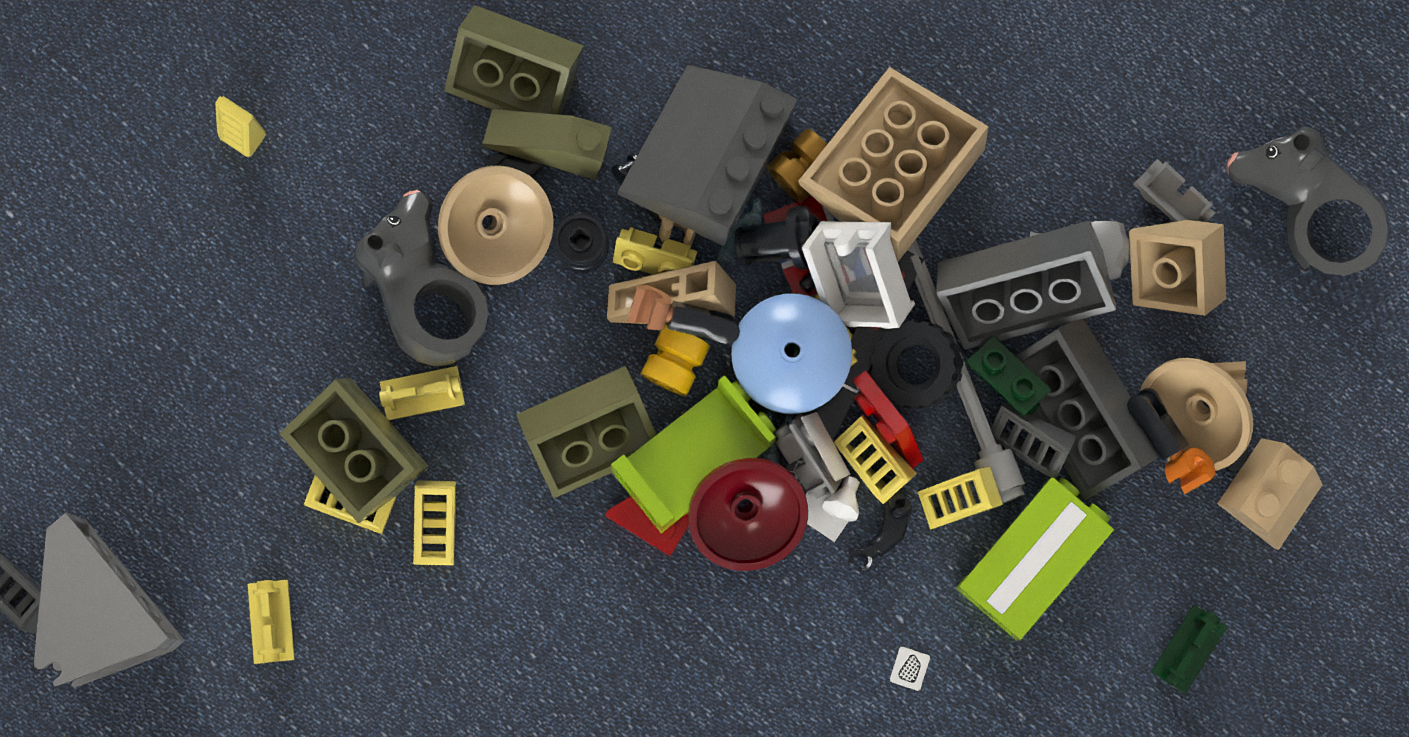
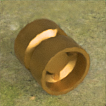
M807 128L791 142L792 150L790 152L782 151L766 166L775 181L795 201L802 203L810 196L799 184V179L827 146V143L814 131Z

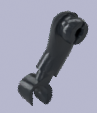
M896 494L888 500L881 532L869 541V546L864 550L858 549L850 554L848 566H850L855 557H863L866 559L867 565L861 570L860 574H867L871 569L872 560L877 556L882 557L902 542L912 511L910 499H907L906 495Z

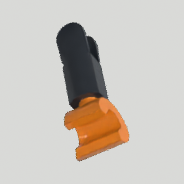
M1151 388L1142 389L1137 395L1129 399L1127 403L1129 413L1141 428L1144 429L1145 434L1162 460L1170 457V460L1165 464V474L1168 483L1180 478L1181 489L1186 494L1213 479L1215 476L1213 461L1199 448L1193 447L1184 451L1183 448L1188 445V442L1168 414L1159 394Z

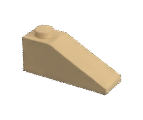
M716 261L609 285L607 319L611 323H628L627 319L637 286L641 284L663 291L671 298V304L673 301L706 308L707 310L728 313L735 318L736 284Z

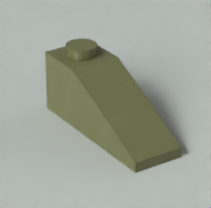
M492 109L482 147L595 180L603 163L612 127L576 116Z

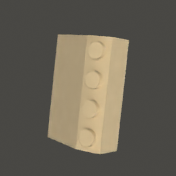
M889 67L799 179V184L840 222H891L890 240L897 262H899L984 152L989 126Z

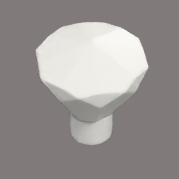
M845 477L841 488L825 498L822 505L825 512L839 520L856 521L859 515L856 491L860 482L854 477Z

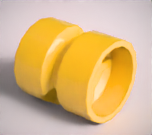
M664 324L655 342L658 353L649 355L640 375L666 390L686 397L696 378L692 369L702 365L710 345L694 335L670 330Z

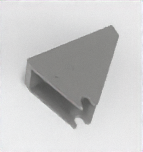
M65 513L46 529L34 666L37 669H45L53 663L55 670L62 671L60 676L53 681L54 686H60L70 681H73V687L84 685L172 652L185 641L86 519Z

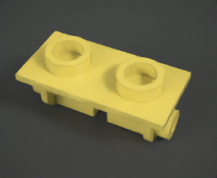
M630 227L629 230L622 229L619 238L617 237L613 263L622 265L629 270H639L655 275L694 266L698 251L692 250L689 244L670 239L662 244L661 249L655 248L657 235Z
M458 366L380 382V400L382 407L385 408L388 420L465 405Z
M265 580L248 584L254 664L295 660L288 580Z

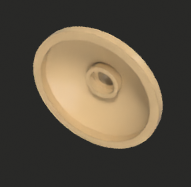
M507 166L482 167L462 177L446 195L438 219L440 245L450 264L464 276L483 284H507L530 273L543 259L552 239L553 212L545 191L526 173ZM490 215L492 223L488 228H484L482 221L485 216Z
M1178 358L1161 364L1145 379L1140 391L1145 388H1151L1159 394L1168 414L1188 442V445L1183 448L1184 451L1193 447L1203 450L1213 461L1215 471L1231 465L1244 453L1253 432L1252 411L1241 387L1224 370L1200 359ZM1203 401H1205L1210 408L1206 407L1203 404Z

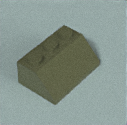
M474 5L459 26L444 91L490 109L561 115L576 78L584 46Z
M626 366L516 414L527 443L553 498L612 473L611 464L623 454L626 458L656 436Z
M351 378L335 379L279 433L357 523H361L401 493L428 467V464Z

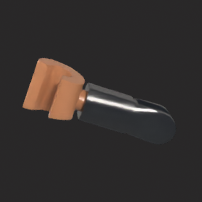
M641 284L637 286L627 319L628 323H647V329L661 330L666 322L670 330L699 337L704 336L707 339L724 344L733 343L738 339L740 330L732 315L673 301L671 304V298L663 291L649 285Z

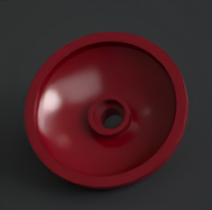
M759 458L737 459L715 468L698 484L688 507V526L692 539L700 552L713 563L738 571L766 568L785 558L800 542L808 522V503L799 481L783 466ZM741 500H750V503L747 506H738V503Z

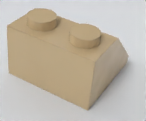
M1183 220L1133 228L1129 231L1133 306L1205 316L1226 300L1224 224Z
M1261 438L1217 504L1274 549L1279 550L1323 484L1314 466L1288 445Z

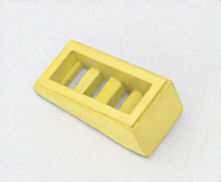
M220 96L215 102L217 133L220 140L244 156H252L266 136V131L252 114L226 97Z
M864 415L834 441V444L882 504L887 502L917 474L897 451L884 440ZM863 431L867 438L853 449L849 443ZM873 444L877 450L864 461L860 455ZM883 457L887 463L875 473L871 466ZM892 469L896 476L886 485L881 478Z
M990 467L980 468L918 491L930 530L1003 505ZM969 482H974L980 500L978 504L975 503ZM958 486L962 488L968 508H963L957 490ZM949 490L956 512L951 513L944 491ZM935 494L944 515L938 518L931 498Z
M316 475L314 476L304 506L383 534L396 497L377 510L373 522L365 519L361 523H357L344 507L342 510L335 508L338 500L332 493H330L326 505L320 503L326 486Z
M416 481L413 564L454 565L455 481ZM424 495H447V502L424 501ZM424 511L446 512V518H424ZM423 528H446V535L423 534ZM423 544H446V551H423Z

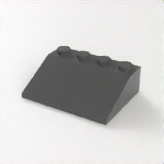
M687 65L619 188L618 195L687 229L689 228L713 242L725 246L792 119L798 99L761 81Z

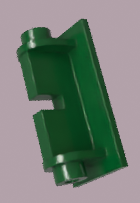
M994 336L966 361V364L1023 417L1027 413L1032 415L1040 406L1039 402L1052 390Z
M1193 605L1151 670V673L1183 694H1186L1228 626L1220 622L1221 619L1210 611L1205 612L1196 605Z

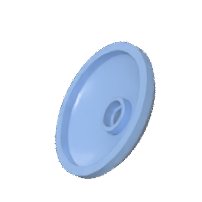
M802 294L776 295L754 306L739 323V337L732 343L733 369L741 387L759 405L784 414L809 412L829 402L845 383L852 361L850 336L841 318L822 301ZM788 344H796L800 348V354L797 357L790 358L785 354L784 349Z

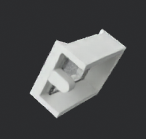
M821 221L802 247L820 301L833 309L845 326L882 327L884 329L899 328L915 305V302L909 298L890 240L891 222Z

